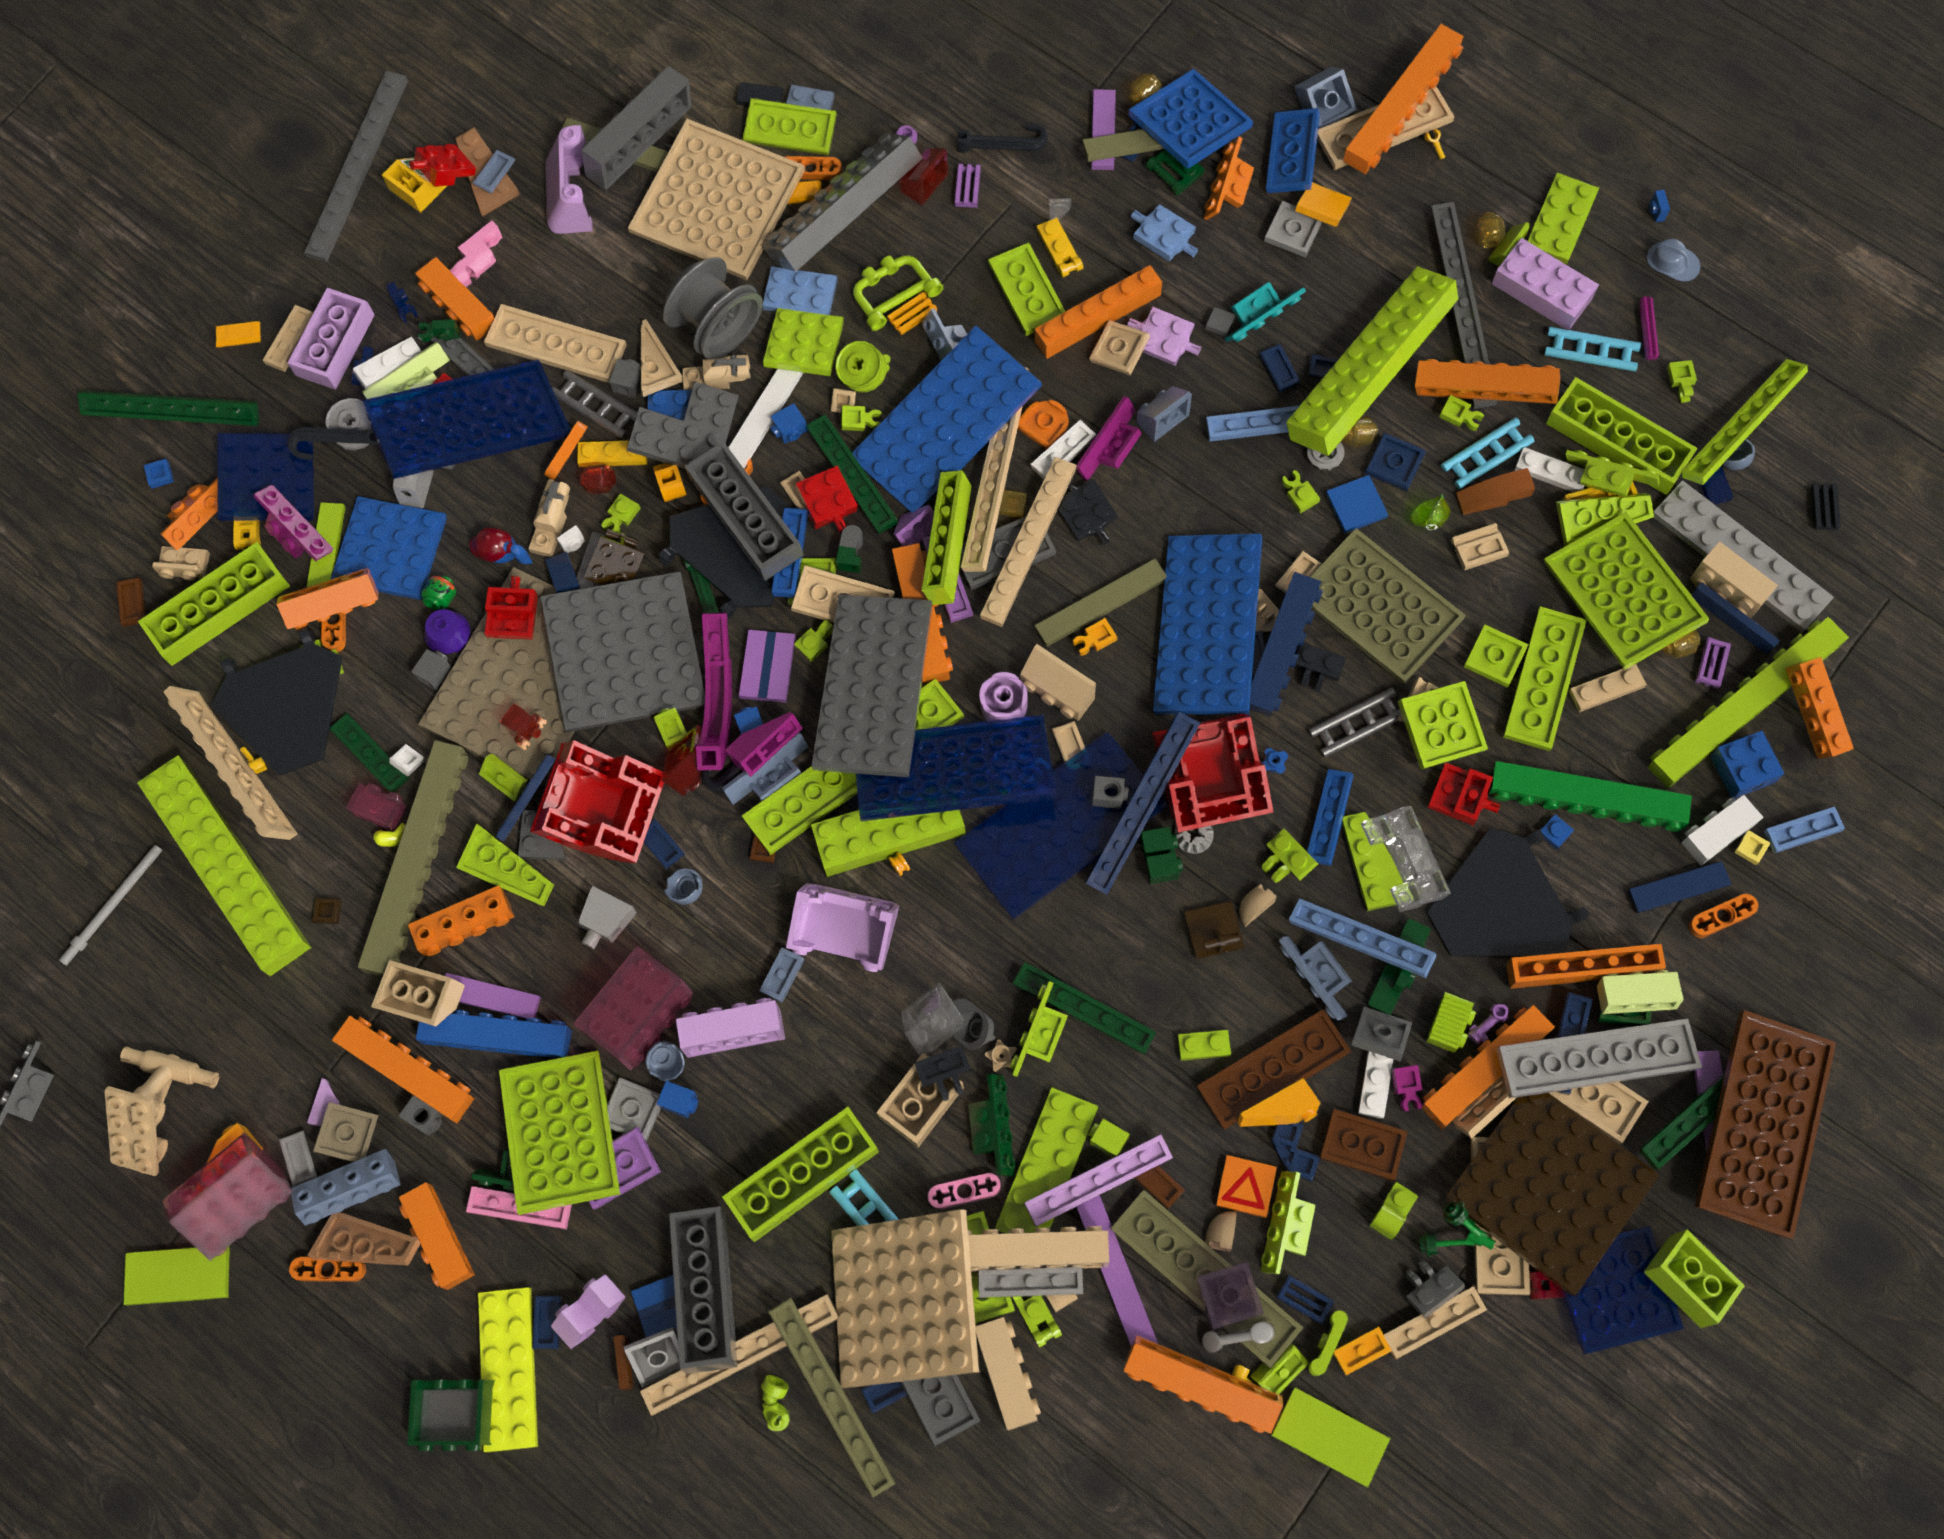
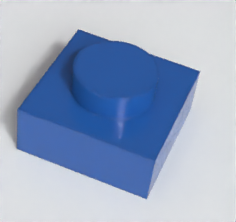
M1664 190L1655 191L1652 200L1649 202V211L1654 215L1655 222L1665 221L1670 210Z
M167 459L144 465L148 485L152 489L174 482Z
M1555 814L1541 831L1545 837L1544 840L1557 850L1572 834L1574 829Z

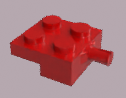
M454 144L417 147L414 161L409 163L411 170L419 169L434 187L454 185L455 177L475 176L476 167Z
M838 466L802 480L795 485L805 505V509L808 511V517L814 529L834 522L839 533H842L843 529L847 527L843 517L857 511L858 505Z
M511 576L510 588L488 587L485 605L487 618L484 635L486 638L533 640L538 595L535 589L519 588L520 577L516 576L515 578Z
M1445 762L1428 808L1474 826L1483 808L1497 814L1501 804L1487 799V792L1493 777L1471 768L1467 771Z

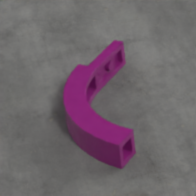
M727 612L703 613L705 710L702 733L696 746L697 770H722L727 757V753L724 750L729 746L732 715V664L729 655Z

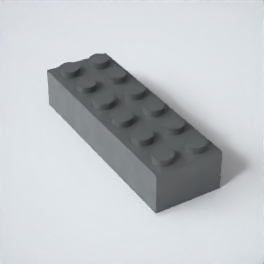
M670 66L663 72H659L656 78L649 85H646L635 99L630 100L620 113L614 115L612 121L606 127H602L591 141L584 144L581 152L585 176L606 191L691 108L689 79Z
M724 441L685 466L689 479L765 581L804 556L799 541Z
M720 1206L670 1213L680 1370L685 1374L738 1367L726 1213Z

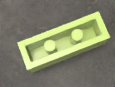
M1659 970L1651 974H1643V972H1633L1629 975L1620 976L1618 974H1609L1603 976L1596 986L1602 1014L1674 1010L1684 1000L1678 973L1668 972L1667 970Z

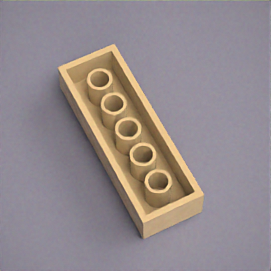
M1101 1226L1086 1227V1231L1077 1232L1076 1227L1060 1228V1232H1050V1228H1036L1034 1233H1024V1229H1009L1008 1234H998V1230L991 1229L982 1230V1235H973L972 1231L968 1230L971 1272H979L978 1270L1066 1267L1108 1268V1231H1102Z

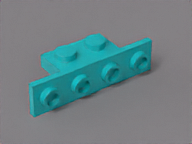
M1265 283L1231 306L1242 327L1224 339L1226 342L1242 340L1247 336L1246 331L1251 328L1253 330L1260 328L1265 324L1264 319L1269 316L1274 318L1283 312L1282 307L1285 305L1292 306L1300 301V295L1306 292L1305 288L1295 290L1280 300L1271 283Z

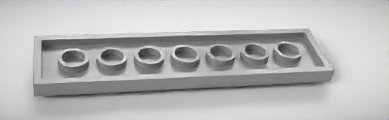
M1683 480L1653 512L1654 518L1702 556L1706 557L1720 541L1778 585L1764 604L1801 633L1806 630L1834 598Z
M1688 1019L1506 1045L1496 1049L1509 1098L1687 1072L1702 1068Z

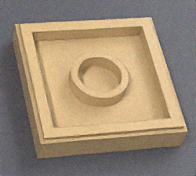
M1109 320L1089 360L1094 364L1131 375L1150 335L1147 332Z

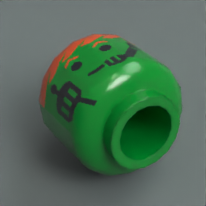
M433 576L428 580L421 591L422 601L425 606L431 610L438 611L446 609L456 596V589L449 577Z

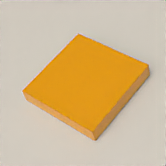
M1312 183L1311 190H1305L1295 211L1337 227L1352 197Z

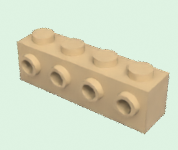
M1004 1317L976 1326V1334L1007 1431L1037 1421L1036 1415L1041 1413L1036 1398L1030 1399L1028 1389L1032 1388L1028 1373L1022 1374L1019 1365L1024 1360L1020 1348H1014L1011 1338L1016 1336L1011 1321L1006 1323Z

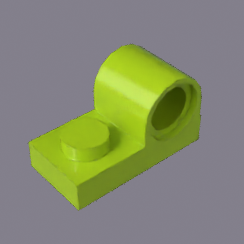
M1396 1182L1369 1227L1392 1240L1405 1222L1406 1216L1418 1195Z

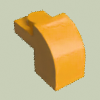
M662 463L653 466L665 502L687 495L677 465Z

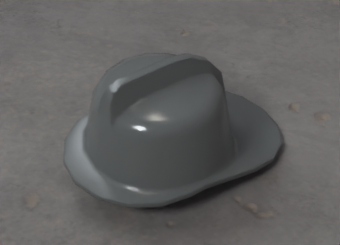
M956 999L947 1007L945 1012L946 1028L967 1049L976 1050L996 1038L993 1035L994 1023L991 1017L971 1001Z

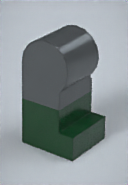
M849 525L843 529L836 558V566L839 571L861 573V557L857 556L858 550L863 545V535L858 526Z

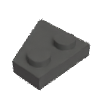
M523 810L518 856L522 859L566 860L561 844L530 832L537 811Z

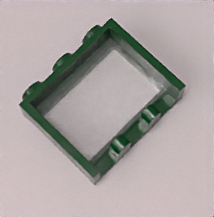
M412 1380L407 1445H417V1451H433V1445H441V1451H457V1445H465V1451H481V1445H491L492 1392L495 1380Z

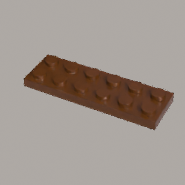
M1323 1009L1202 1082L1196 1088L1224 1131L1237 1123L1240 1113L1303 1078L1304 1080L1309 1079L1350 1054L1351 1050Z

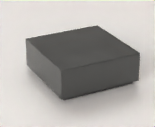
M1214 307L1206 324V330L1227 337L1235 319V314Z

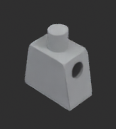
M409 458L400 459L393 483V489L399 505L424 508L434 472L424 461Z
M592 886L579 919L580 926L587 930L581 943L591 949H595L600 938L610 943L614 942L637 912L633 906Z

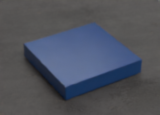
M1369 475L1326 491V496L1344 533L1388 517L1386 508Z

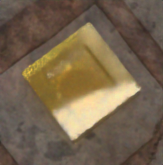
M1004 490L1000 515L1023 518L1027 493Z

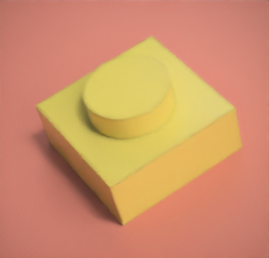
M1748 830L1734 853L1757 865L1770 842Z

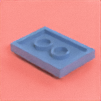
M771 266L763 301V310L777 312V308L830 315L837 285V276L800 270L795 272Z

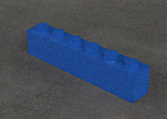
M454 1010L453 1014L447 1016L437 1026L419 1022L416 1040L424 1045L558 1059L568 1057L572 1030L565 1026L566 1023L562 1021H551L550 1024H545L535 1018L517 1021V1017L503 1015L502 1019L493 1018V1015L488 1013H478V1016H470L466 1011Z

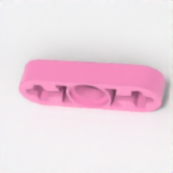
M986 1173L936 1185L930 1189L928 1200L935 1209L950 1208L992 1198L999 1193L1001 1184L996 1175ZM986 1179H990L992 1183L996 1182L992 1192H988L987 1188L979 1189L981 1195L976 1196L974 1181H978V1186L985 1185ZM967 1184L971 1187L972 1193L968 1198L958 1196L957 1189L960 1185ZM953 1187V1195L956 1201L951 1202V1196L944 1198L942 1204H939L937 1200H933V1197L936 1196V1191L941 1190L942 1194L950 1193L948 1188Z

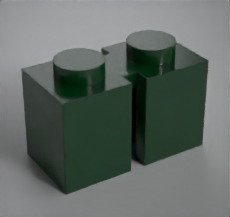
M1170 827L1141 832L1140 839L1144 859H1147L1146 868L1150 884L1178 880L1180 871H1183L1181 857H1176L1174 848H1178L1176 834L1171 833Z

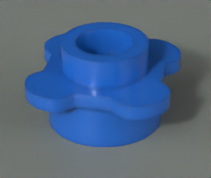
M1272 748L1266 749L1264 752L1266 757L1263 762L1266 771L1282 774L1285 771L1284 763L1288 759V754L1285 751H1274Z

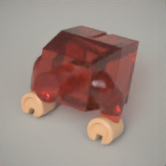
M513 703L499 723L509 733L515 735L514 741L517 743V746L526 750V746L530 745L529 740L531 737H540L541 730L538 728H543V724L546 725L547 721L537 713L529 715L524 709Z

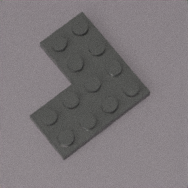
M695 382L684 421L639 407L627 451L685 469L687 464L724 441L726 444L739 395Z

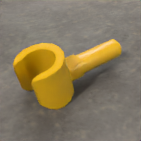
M1433 129L1434 139L1430 138L1428 132L1425 133L1424 137L1427 142L1433 143L1441 160L1445 158L1439 142L1441 134L1439 130Z
M245 747L240 749L248 760L249 767L253 769L255 774L267 770L266 764L261 757L254 759Z
M1241 1365L1235 1366L1232 1373L1233 1376L1255 1384L1247 1378L1249 1369Z

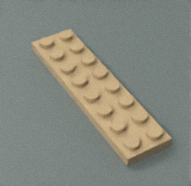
M169 686L164 691V694L169 699L168 704L178 712L182 724L189 728L193 734V740L205 751L206 759L214 764L218 770V776L231 789V795L241 803L245 815L251 818L256 825V831L263 837L290 840L296 836L297 832L253 769L249 767L247 760L200 693Z

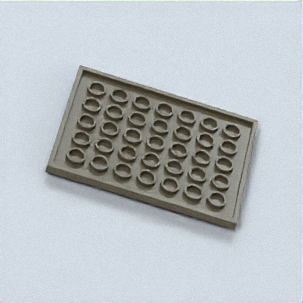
M513 567L501 588H510L511 576L515 578L518 576L521 578L519 588L535 589L538 595L533 640L486 638L484 635L487 618L486 612L419 722V726L484 759L492 753L530 781L545 756L550 755L556 759L561 743L569 742L575 731L567 733L565 731L541 596L557 594L555 587ZM540 716L547 721L546 725L543 724V728L534 724L536 717ZM520 738L530 742V745L526 746V750L517 746V741ZM554 763L548 770L547 774L545 775L539 786H544L546 780L548 779Z

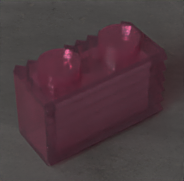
M359 783L346 809L354 816L394 832L407 807L402 802L403 798L393 792H389L386 795L381 792V788L374 784L368 783L365 786Z

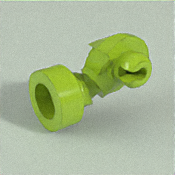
M766 1375L761 1384L763 1390L762 1400L765 1402L762 1403L763 1414L767 1421V1427L770 1430L782 1431L788 1426L790 1417L788 1410L779 1404L777 1400L785 1397L789 1385L777 1376Z

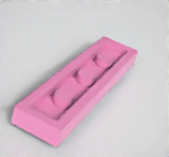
M472 1187L466 1212L567 1230L572 1204L518 1215L515 1194Z

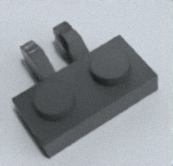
M1424 1260L1418 1262V1267L1428 1280L1422 1283L1420 1278L1411 1269L1405 1272L1410 1283L1416 1288L1407 1296V1300L1426 1319L1465 1289V1286L1448 1266H1445L1435 1274L1432 1268Z

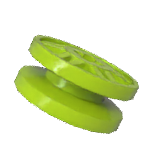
M855 341L847 344L840 351L836 359L838 377L845 385L856 392H869L876 389L886 376L887 364L885 357L868 342Z

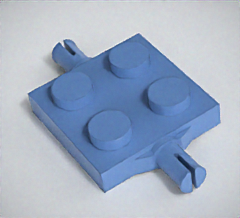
M1160 204L1148 216L1142 215L1137 210L1132 213L1131 219L1141 224L1134 233L1133 239L1169 262L1181 251L1188 253L1192 257L1198 252L1197 248L1188 243L1190 237L1195 233L1196 227Z

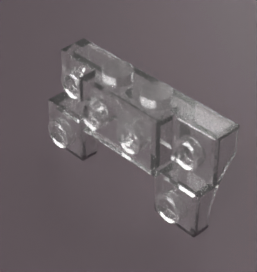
M1412 806L1402 807L1387 814L1367 819L1361 823L1370 846L1386 842L1404 884L1390 889L1399 912L1419 908L1425 903L1442 900L1451 894Z

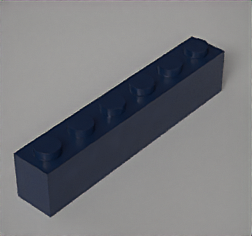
M1294 572L1251 684L1250 710L1271 717L1273 710L1278 712L1283 699L1279 697L1281 689L1286 690L1291 676L1287 675L1289 667L1294 668L1299 657L1298 654H1295L1297 646H1303L1307 633L1303 632L1306 624L1311 625L1315 611L1311 609L1314 602L1319 604L1323 590L1319 589L1321 585L1320 580Z

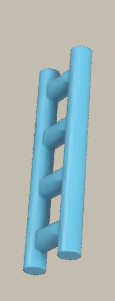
M1549 327L1547 336L1554 337L1553 348H1545L1544 356L1634 372L1637 370L1638 363L1631 362L1632 351L1639 352L1641 346L1639 342ZM1563 340L1577 341L1576 352L1563 350ZM1586 343L1600 345L1599 355L1586 354ZM1609 347L1623 349L1621 360L1608 358Z
M1514 417L1442 463L1441 468L1444 472L1451 468L1460 478L1455 481V486L1461 489L1515 455L1524 447L1526 448L1532 444L1534 438L1530 434L1524 438L1516 430V427L1520 425V421L1517 417ZM1507 433L1515 444L1504 449L1497 439ZM1489 445L1497 455L1486 462L1478 451ZM1471 457L1478 467L1467 473L1460 463Z
M857 1169L849 1174V1177L854 1182L846 1189L841 1191L838 1186H835L829 1192L857 1226L868 1225L869 1223L865 1218L875 1209L886 1219L885 1222L899 1220ZM861 1190L870 1201L858 1211L849 1201V1198Z

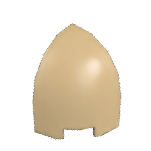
M1262 884L1252 889L1241 901L1239 915L1244 927L1275 903L1276 896L1269 889L1265 891Z
M1226 1211L1217 1215L1210 1222L1205 1240L1209 1247L1226 1252L1232 1250L1237 1212Z

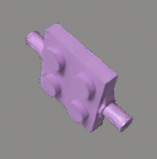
M1155 307L1152 308L1148 318L1143 323L1132 318L1128 322L1127 326L1149 333L1150 338L1143 350L1145 354L1176 366L1180 356L1185 351L1197 356L1199 355L1201 346L1189 342V337L1194 329V323Z

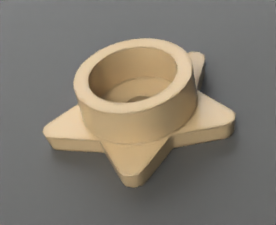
M997 1040L995 1048L985 1053V1056L993 1061V1071L996 1072L1003 1066L1010 1068L1013 1061L1012 1056L1017 1048L1007 1047L1001 1040ZM1003 1054L1004 1058L1001 1059L999 1055Z

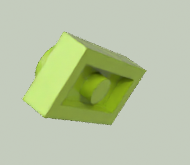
M492 753L486 756L479 773L480 776L513 801L519 799L528 782L527 779Z
M1228 1030L1178 1034L1181 1061L1231 1056Z

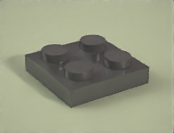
M1364 1007L1352 1046L1401 1062L1412 1022Z

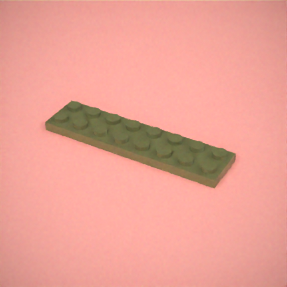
M1145 1190L1140 1193L1112 1226L1111 1230L1228 1333L1250 1330L1256 1323L1262 1321L1270 1323L1274 1328V1337L1271 1341L1264 1344H1259L1254 1340L1240 1342L1269 1368L1273 1366L1303 1329L1298 1322Z

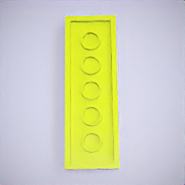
M531 1288L478 1293L481 1380H495L492 1392L491 1445H483L484 1452L538 1447L534 1349H532L533 1316Z

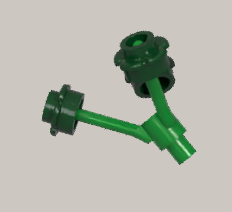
M1462 1201L1449 1202L1444 1208L1443 1218L1454 1226L1460 1224L1466 1226L1470 1230L1466 1239L1437 1241L1436 1233L1428 1234V1231L1425 1232V1237H1420L1421 1252H1426L1427 1257L1438 1254V1247L1474 1246L1476 1244L1479 1247L1483 1245L1492 1250L1496 1241L1488 1237V1233L1481 1230L1474 1221L1468 1218V1210L1464 1207L1465 1204Z

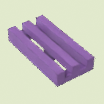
M963 164L958 165L955 196L956 207L977 208L981 165H976V167H972L970 164H967V167H963ZM963 173H967L964 201H960ZM971 173H975L973 202H969Z
M1707 637L1695 683H1705L1704 685L1708 687L1712 685L1715 689L1721 687L1731 647L1730 643ZM1712 644L1714 645L1707 676L1704 677L1703 675L1710 647ZM1723 647L1716 680H1714L1712 676L1719 648Z

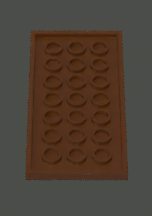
M1746 1010L1739 1011L1695 1208L1786 1239H1794L1836 1042Z

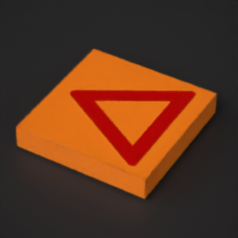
M1227 1155L1216 1206L1266 1218L1277 1167Z

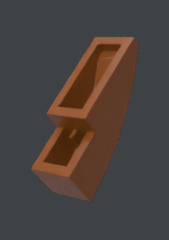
M1525 468L1470 486L1457 492L1456 497L1462 515L1506 506L1509 501L1530 497L1535 487L1529 469Z

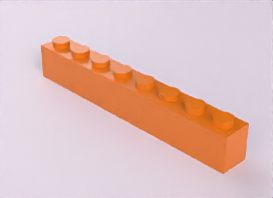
M1440 24L1346 148L1343 162L1365 175L1370 168L1374 169L1377 166L1382 152L1386 153L1389 150L1394 136L1398 137L1401 134L1406 120L1410 121L1415 115V108L1418 104L1422 105L1428 96L1427 92L1430 89H1435L1440 80V75L1442 73L1446 74L1452 64V59L1459 57L1463 50L1461 44L1464 36Z

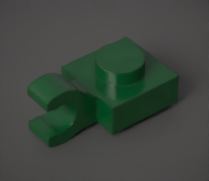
M432 320V324H418L421 331H427L425 334H418L421 342H428L434 336L444 341L460 339V329L455 320Z

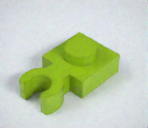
M1450 395L1439 417L1458 427L1464 422L1470 430L1476 431L1479 425L1474 423L1472 419L1481 421L1484 414L1479 411H1469L1471 404Z
M842 405L841 430L864 431L865 425L876 429L881 422H874L872 418L880 417L881 411L872 410L869 413H865V406Z
M1296 470L1292 472L1294 481H1288L1285 476L1282 477L1283 486L1291 489L1288 491L1287 496L1299 513L1319 503L1320 498L1308 481L1301 484L1300 474Z
M620 494L607 511L611 518H607L602 522V529L606 531L609 526H614L612 531L620 533V525L623 523L628 526L641 509L640 505Z

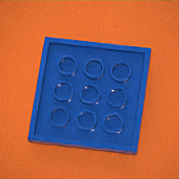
M1192 69L1129 109L1128 115L1187 169L1238 137L1253 125L1251 118L1195 69Z
M357 497L331 579L368 567L378 592L421 600V591L427 583L447 520L446 514Z

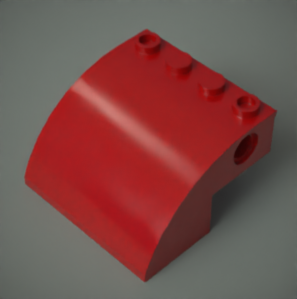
M1238 714L1200 722L1197 731L1164 790L1177 832L1274 812L1265 765L1259 762L1250 716ZM1167 730L1152 733L1155 751Z
M575 740L561 743L530 832L584 853L616 861L637 863L667 773L627 755L616 758L610 757Z

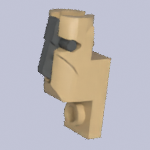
M732 355L722 358L703 359L702 367L683 368L684 390H693L695 382L717 389H730L729 382L744 381L747 378H751L749 373V356Z
M552 479L547 481L533 523L536 529L529 546L531 553L553 557L558 543L557 538L560 536L567 518L564 510L569 499L570 487L566 483L554 482Z

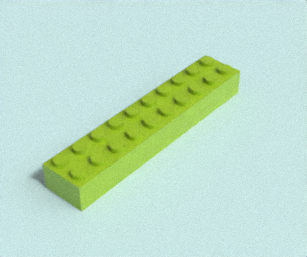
M1417 266L1287 420L1290 440L1329 456L1457 302L1456 280Z
M178 755L137 782L263 972L272 976L312 948L186 761Z

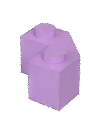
M606 1275L598 1280L593 1278L583 1287L584 1293L579 1300L570 1306L565 1304L555 1314L557 1318L551 1327L570 1349L587 1339L595 1331L594 1327L604 1318L608 1319L625 1299L623 1293Z

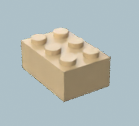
M1720 541L1705 557L1689 579L1696 588L1701 582L1706 584L1749 618L1754 616L1778 586Z
M922 1053L917 1061L926 1059L928 1056ZM914 1064L877 1111L878 1118L919 1148L958 1097L953 1079L949 1078L943 1081L949 1094V1100L943 1101L937 1083L923 1088ZM960 1081L962 1089H964L963 1082Z

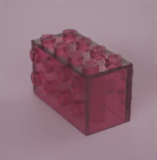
M637 946L574 1022V1025L587 1038L631 1071L633 1067H637L643 1061L644 1054L649 1047L659 1041L662 1031L673 1024L676 1019L675 1015L679 1010L689 1004L693 992L679 976Z
M244 1132L162 1201L169 1223L211 1261L216 1256L222 1255L236 1239L242 1238L257 1221L260 1222L265 1219L269 1211L276 1205L284 1203L292 1193V1189L284 1171Z

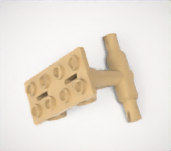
M126 1046L121 1052L120 1061L139 1066L143 1072L152 1075L143 1086L138 1087L133 1093L110 1086L105 1089L111 1163L156 1176L159 1173L158 1163L165 1156L168 1147L166 1139L157 1137L156 1126L163 1118L165 1112V1103L163 1102L172 1080L188 1085L198 1083L215 1088L219 1081V1073L201 1069L197 1063L180 1059L174 1054L166 1055L153 1050L143 1052Z

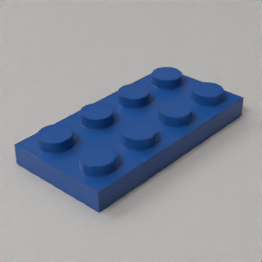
M1318 108L1275 112L1266 183L1268 193L1311 190L1320 117Z

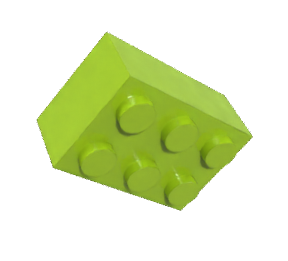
M1688 1230L1670 1235L1644 1271L1700 1328L1719 1324L1745 1286Z

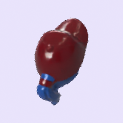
M493 527L484 528L472 537L469 542L472 554L482 560L506 563L516 558L521 564L532 563L527 551L522 546L516 544L508 532Z

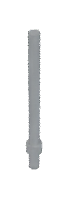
M156 845L151 848L79 936L76 935L70 942L71 946L59 959L60 962L67 966L79 950L81 952L88 945L86 942L163 851Z

